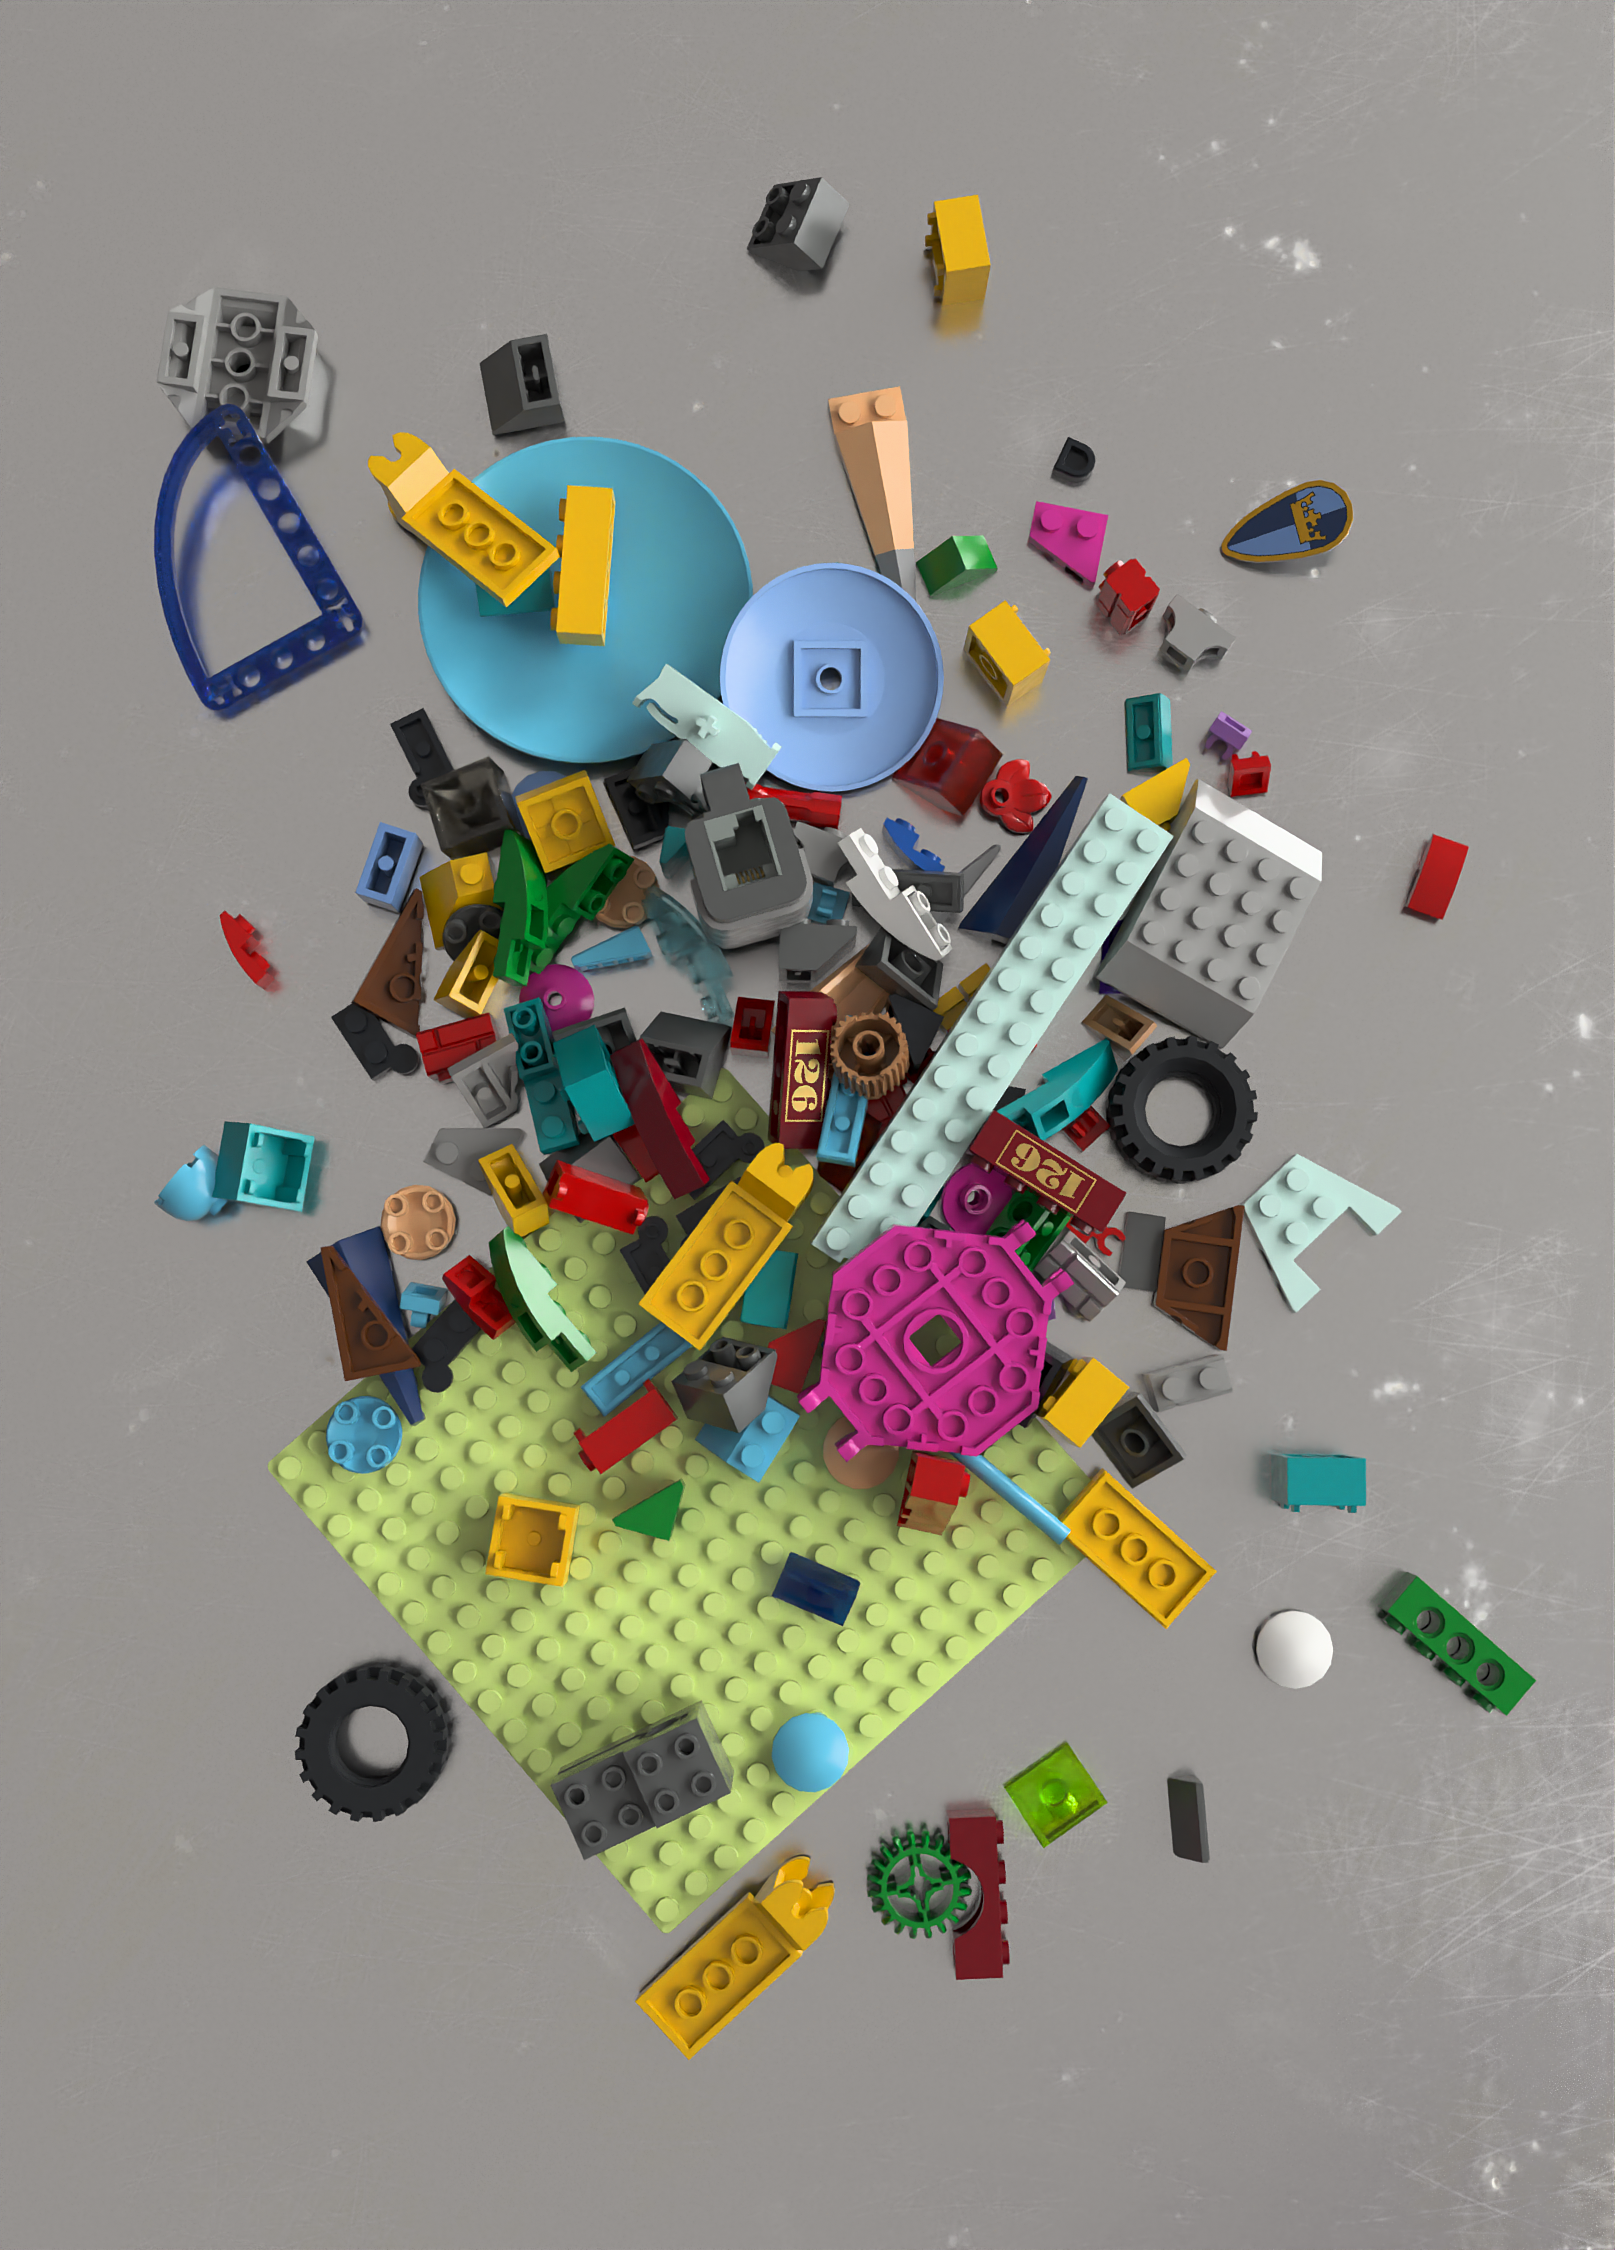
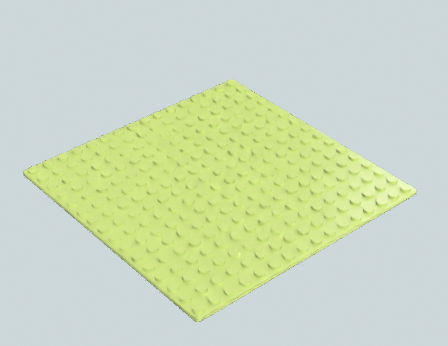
M725 1068L720 1070L712 1099L688 1095L676 1108L696 1140L691 1149L722 1120L738 1136L744 1133H755L761 1137L765 1147L772 1144L768 1140L769 1116ZM784 1149L785 1165L790 1166L793 1171L795 1168L806 1164L812 1166L798 1149ZM738 1159L696 1200L689 1194L674 1200L660 1174L647 1183L642 1178L633 1184L642 1189L648 1200L649 1209L646 1217L658 1216L667 1223L669 1229L668 1237L661 1245L670 1261L680 1249L682 1240L687 1236L676 1215L729 1184L731 1180L742 1177L750 1163H745ZM813 1166L814 1181L812 1190L796 1214L788 1221L793 1228L776 1249L798 1253L787 1330L742 1323L740 1317L744 1298L743 1294L701 1351L694 1346L690 1347L651 1379L679 1419L601 1475L597 1469L591 1472L581 1460L578 1452L583 1449L573 1432L581 1428L586 1436L590 1435L647 1394L648 1391L645 1386H642L604 1417L581 1389V1386L661 1321L638 1304L645 1294L620 1252L621 1248L640 1239L638 1235L639 1226L636 1227L632 1235L589 1220L579 1223L574 1215L559 1210L549 1217V1224L530 1233L524 1241L527 1249L538 1262L544 1264L549 1269L552 1279L558 1284L547 1294L564 1308L568 1319L589 1338L591 1346L597 1352L592 1358L573 1372H570L548 1344L536 1352L516 1323L494 1340L481 1329L457 1358L449 1364L454 1377L453 1383L446 1391L436 1393L426 1389L422 1381V1373L425 1366L421 1364L420 1367L413 1368L419 1386L417 1390L421 1408L426 1418L418 1425H410L379 1375L365 1377L268 1463V1470L564 1818L565 1816L551 1787L554 1778L558 1775V1771L562 1766L702 1700L734 1770L731 1793L659 1828L655 1826L596 1855L663 1933H670L829 1789L817 1792L798 1791L787 1785L777 1774L772 1760L773 1739L782 1725L792 1717L815 1712L822 1713L835 1721L844 1732L849 1747L848 1764L841 1776L842 1778L1086 1557L1066 1538L1058 1545L966 1467L965 1472L970 1474L966 1498L959 1497L958 1505L942 1536L897 1526L913 1449L899 1447V1458L893 1473L879 1485L869 1489H853L839 1483L829 1473L823 1459V1443L828 1430L839 1418L845 1416L830 1396L808 1414L798 1402L797 1393L771 1384L769 1395L800 1414V1417L759 1483L723 1461L695 1440L705 1423L686 1417L671 1382L684 1371V1368L689 1363L696 1361L710 1349L713 1342L722 1337L768 1348L769 1342L817 1319L824 1321L827 1319L832 1272L848 1259L844 1257L841 1263L810 1244V1240L839 1198L835 1190ZM491 1267L488 1271L495 1276L493 1267ZM496 1281L494 1288L500 1292ZM447 1307L428 1322L425 1329H420L408 1340L411 1349ZM941 1315L933 1317L910 1335L909 1338L930 1366L961 1343ZM826 1324L801 1392L819 1381L823 1351L821 1344L824 1341ZM359 1396H371L385 1401L395 1410L402 1425V1442L397 1455L384 1468L372 1473H354L344 1469L330 1458L326 1442V1429L329 1419L338 1404ZM1036 1418L1027 1428L1019 1424L981 1453L983 1457L1056 1518L1065 1511L1091 1481ZM914 1450L923 1453L956 1459L950 1453L945 1451L931 1452ZM679 1479H683L686 1485L673 1533L669 1541L615 1526L612 1521L615 1516ZM503 1493L580 1505L568 1581L563 1587L485 1574L498 1496Z

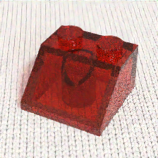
M936 718L928 737L920 749L908 762L894 772L892 778L939 809L964 816L989 776L993 773L1003 754L979 729Z

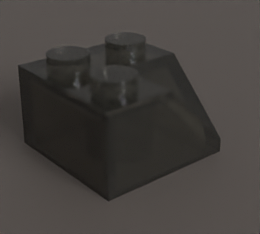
M489 756L421 784L440 849L451 860L489 852L501 847L505 830H513L525 837L505 773Z

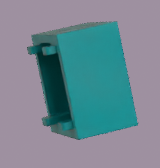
M592 1025L554 1042L555 1054L551 1055V1060L555 1068H559L563 1086L559 1088V1093L564 1101L571 1100L581 1118L577 1123L582 1134L589 1133L595 1142L634 1125V1120L622 1094L610 1058L611 1054L596 1026Z
M225 1121L212 1197L302 1212L315 1137L251 1123Z
M1271 1454V1498L1274 1501L1280 1502L1282 1509H1289L1291 1505V1512H1300V1505L1336 1506V1509L1345 1510V1506H1347L1348 1513H1356L1357 1506H1366V1458L1345 1454Z

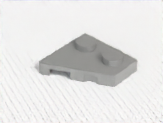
M513 1033L447 1068L451 1078L483 1128L517 1111L518 1095L515 1087L518 1083V1069L516 1067L518 1043Z
M440 1128L423 1162L492 1196L478 1159L510 1144H513L515 1149H517L525 1132L519 1128Z

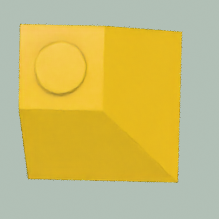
M487 852L450 860L419 877L436 950L444 948V926L449 917L458 909L472 904H486L504 911V908L493 903L494 884L497 877L493 861Z

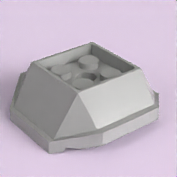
M214 287L196 296L184 306L181 304L168 311L157 384L196 435L269 444L308 406L318 334L287 296ZM250 365L245 372L236 373L240 366Z

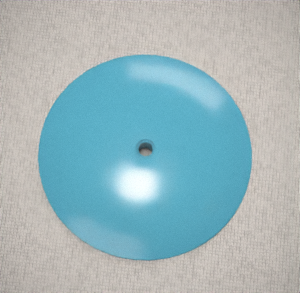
M570 437L546 441L512 453L491 465L471 481L555 547L557 535H564V522L559 520L560 498L566 499L567 485L613 488L616 501L605 646L560 644L556 631H551V611L481 617L475 582L430 546H427L418 587V615L422 639L436 676L450 698L471 721L493 738L535 757L575 764L603 763L643 754L652 744L668 742L677 737L662 726L647 710L646 707L649 703H655L664 715L673 722L678 723V720L667 714L655 700L649 699L645 701L640 708L632 704L636 696L660 676L666 664L673 667L715 699H719L721 696L720 662L723 647L734 620L753 596V584L745 547L733 520L718 498L700 479L676 461L639 444L603 437ZM558 558L549 567L553 579L554 572L561 571L562 558ZM554 594L555 608H558L559 594Z

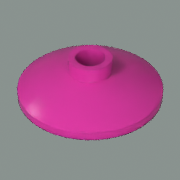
M561 964L547 965L540 974L533 972L528 977L527 987L522 986L519 1003L535 998L541 999L552 1032L590 1019L594 1009V994L588 980L576 969ZM553 993H559L562 996V1001L557 1006H552L548 1002L549 996Z
M972 1163L964 1165L955 1171L948 1179L941 1199L942 1212L949 1226L957 1232L985 1235L996 1217L1012 1198V1189L1003 1183L1006 1177L995 1170L988 1174ZM974 1191V1199L971 1202H967L969 1194Z

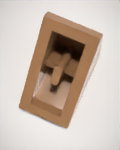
M1105 995L1082 1021L1084 1026L1101 1041L1105 1038L1109 1040L1112 1050L1124 1061L1133 1055L1157 1027L1154 1021L1108 995Z

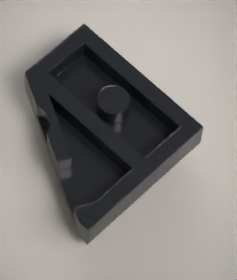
M631 768L605 778L603 785L632 849L635 850L664 838L665 828L669 826L668 812L670 802L650 804L639 798L635 793L636 788L626 781L634 769Z

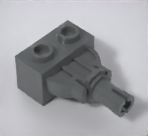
M687 739L652 744L643 753L626 781L636 788L635 793L645 802L650 804L670 802L687 811L692 816L691 820L701 814L708 812L702 791L700 774L707 772L713 762Z

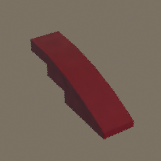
M643 1038L613 1052L610 1058L631 1116L655 1167L674 1200L705 1186L710 1178L691 1149L696 1140L676 1109L682 1102Z

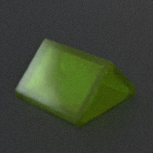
M1067 1742L1004 1786L1043 1848L1108 1803Z

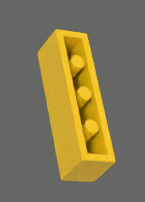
M567 485L566 499L560 498L559 520L564 522V535H557L556 548L562 561L561 571H555L553 579L554 594H559L558 608L552 607L550 618L551 631H556L560 644L605 646L616 504L613 488Z

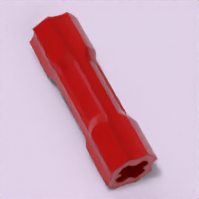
M756 784L751 790L746 786L750 800L773 797L779 799L784 804L790 821L804 822L810 826L838 829L842 804L841 795L820 792L804 793L763 787L760 784Z

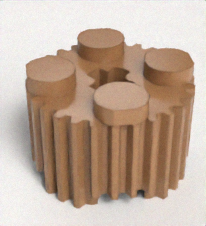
M862 1012L860 1017L856 1014L852 1017L846 1015V1021L840 1020V1027L834 1028L836 1037L831 1039L830 1056L835 1075L838 1077L839 1083H843L845 1089L850 1088L852 1094L857 1091L858 1096L861 1097L863 1095L868 1100L879 1099L882 1095H886V1090L894 1091L893 1086H899L900 1079L904 1080L905 1073H908L910 1062L905 1033H902L901 1024H896V1018L890 1019L887 1012L884 1015L878 1013L877 1016H874L873 1012H870L869 1015ZM868 1052L871 1056H865L863 1054Z

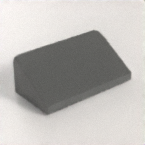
M1195 1775L1169 1777L1167 1786L1173 1852L1175 1856L1209 1863L1210 1855L1203 1783Z

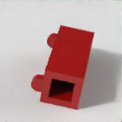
M556 1160L542 1193L550 1208L632 1235L636 1227H640L645 1221L649 1209L648 1200L640 1187L560 1160Z
M649 1378L643 1382L648 1391L647 1394L590 1435L586 1436L581 1428L573 1432L583 1449L578 1454L591 1472L597 1469L601 1475L679 1419Z

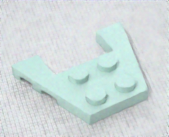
M1299 1154L1293 1155L1242 1204L1245 1206L1244 1216L1260 1249L1263 1250L1271 1266V1272L1282 1289L1288 1308L1293 1313H1297L1321 1290L1294 1262V1259L1347 1208L1373 1235H1378L1402 1212L1398 1207Z

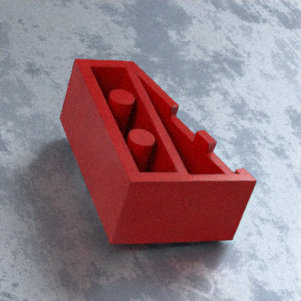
M912 1450L897 1526L942 1536L958 1505L959 1497L966 1498L968 1493L970 1474L965 1472V1465L956 1459Z

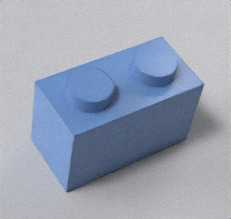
M382 822L379 823L355 892L364 902L394 912H400L423 846V842L417 834Z

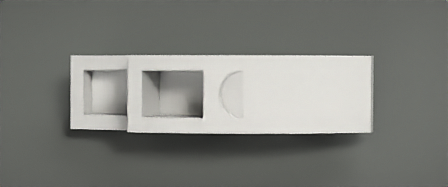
M860 828L837 842L857 873L855 877L846 882L847 886L866 911L886 931L906 946L935 961L940 960L953 949L950 945L949 933L942 924H937L930 913L931 907L926 896L922 892L917 891L914 885L902 892L899 890L898 879L895 873L888 866H884L877 854L878 847L870 835L865 834Z

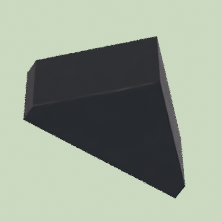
M895 993L888 996L885 1010L889 1014L890 1019L896 1018V1024L900 1023L902 1033H905L910 1062L908 1072L911 1076L917 1074L944 1016Z

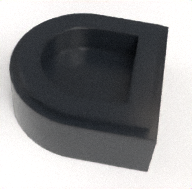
M1068 437L1054 465L1052 474L1073 483L1085 481L1090 477L1095 466L1094 452L1089 446Z

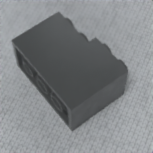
M701 1700L562 1766L558 1771V1775L554 1778L551 1787L582 1857L586 1860L655 1826L659 1828L730 1794L734 1770Z

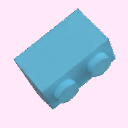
M768 1395L765 1410L740 1433L704 1424L695 1440L723 1461L759 1483L798 1421L800 1414Z

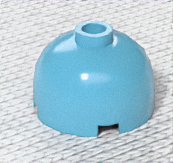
M206 1145L201 1146L193 1154L196 1158L192 1163L184 1164L160 1192L159 1198L154 1202L164 1212L176 1219L184 1221L199 1220L208 1212L215 1216L228 1202L225 1199L212 1197L215 1187L218 1155Z

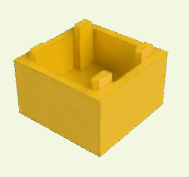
M978 195L934 201L933 213L927 214V223L931 225L930 235H926L924 240L926 247H932L938 285H935L933 289L934 296H940L942 306L985 299L991 264Z
M1005 600L969 625L964 650L1008 707L1043 682L1050 663L1049 656L1051 652L1048 648L1045 650L1041 648L1016 615L1018 612L1016 605L1010 607Z
M586 770L515 796L516 803L545 874L579 861L593 851L608 844L615 846Z
M1083 1357L1079 1361L1074 1359L1067 1370L1070 1374L1053 1395L1049 1396L1043 1403V1408L1037 1414L1038 1418L1067 1442L1079 1448L1082 1447L1130 1388L1094 1357Z
M503 1493L498 1496L485 1574L563 1587L568 1581L580 1505Z

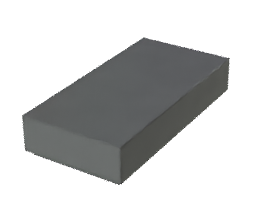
M1127 1212L1124 1228L1126 1239L1122 1243L1118 1275L1126 1282L1123 1288L1156 1292L1166 1217Z

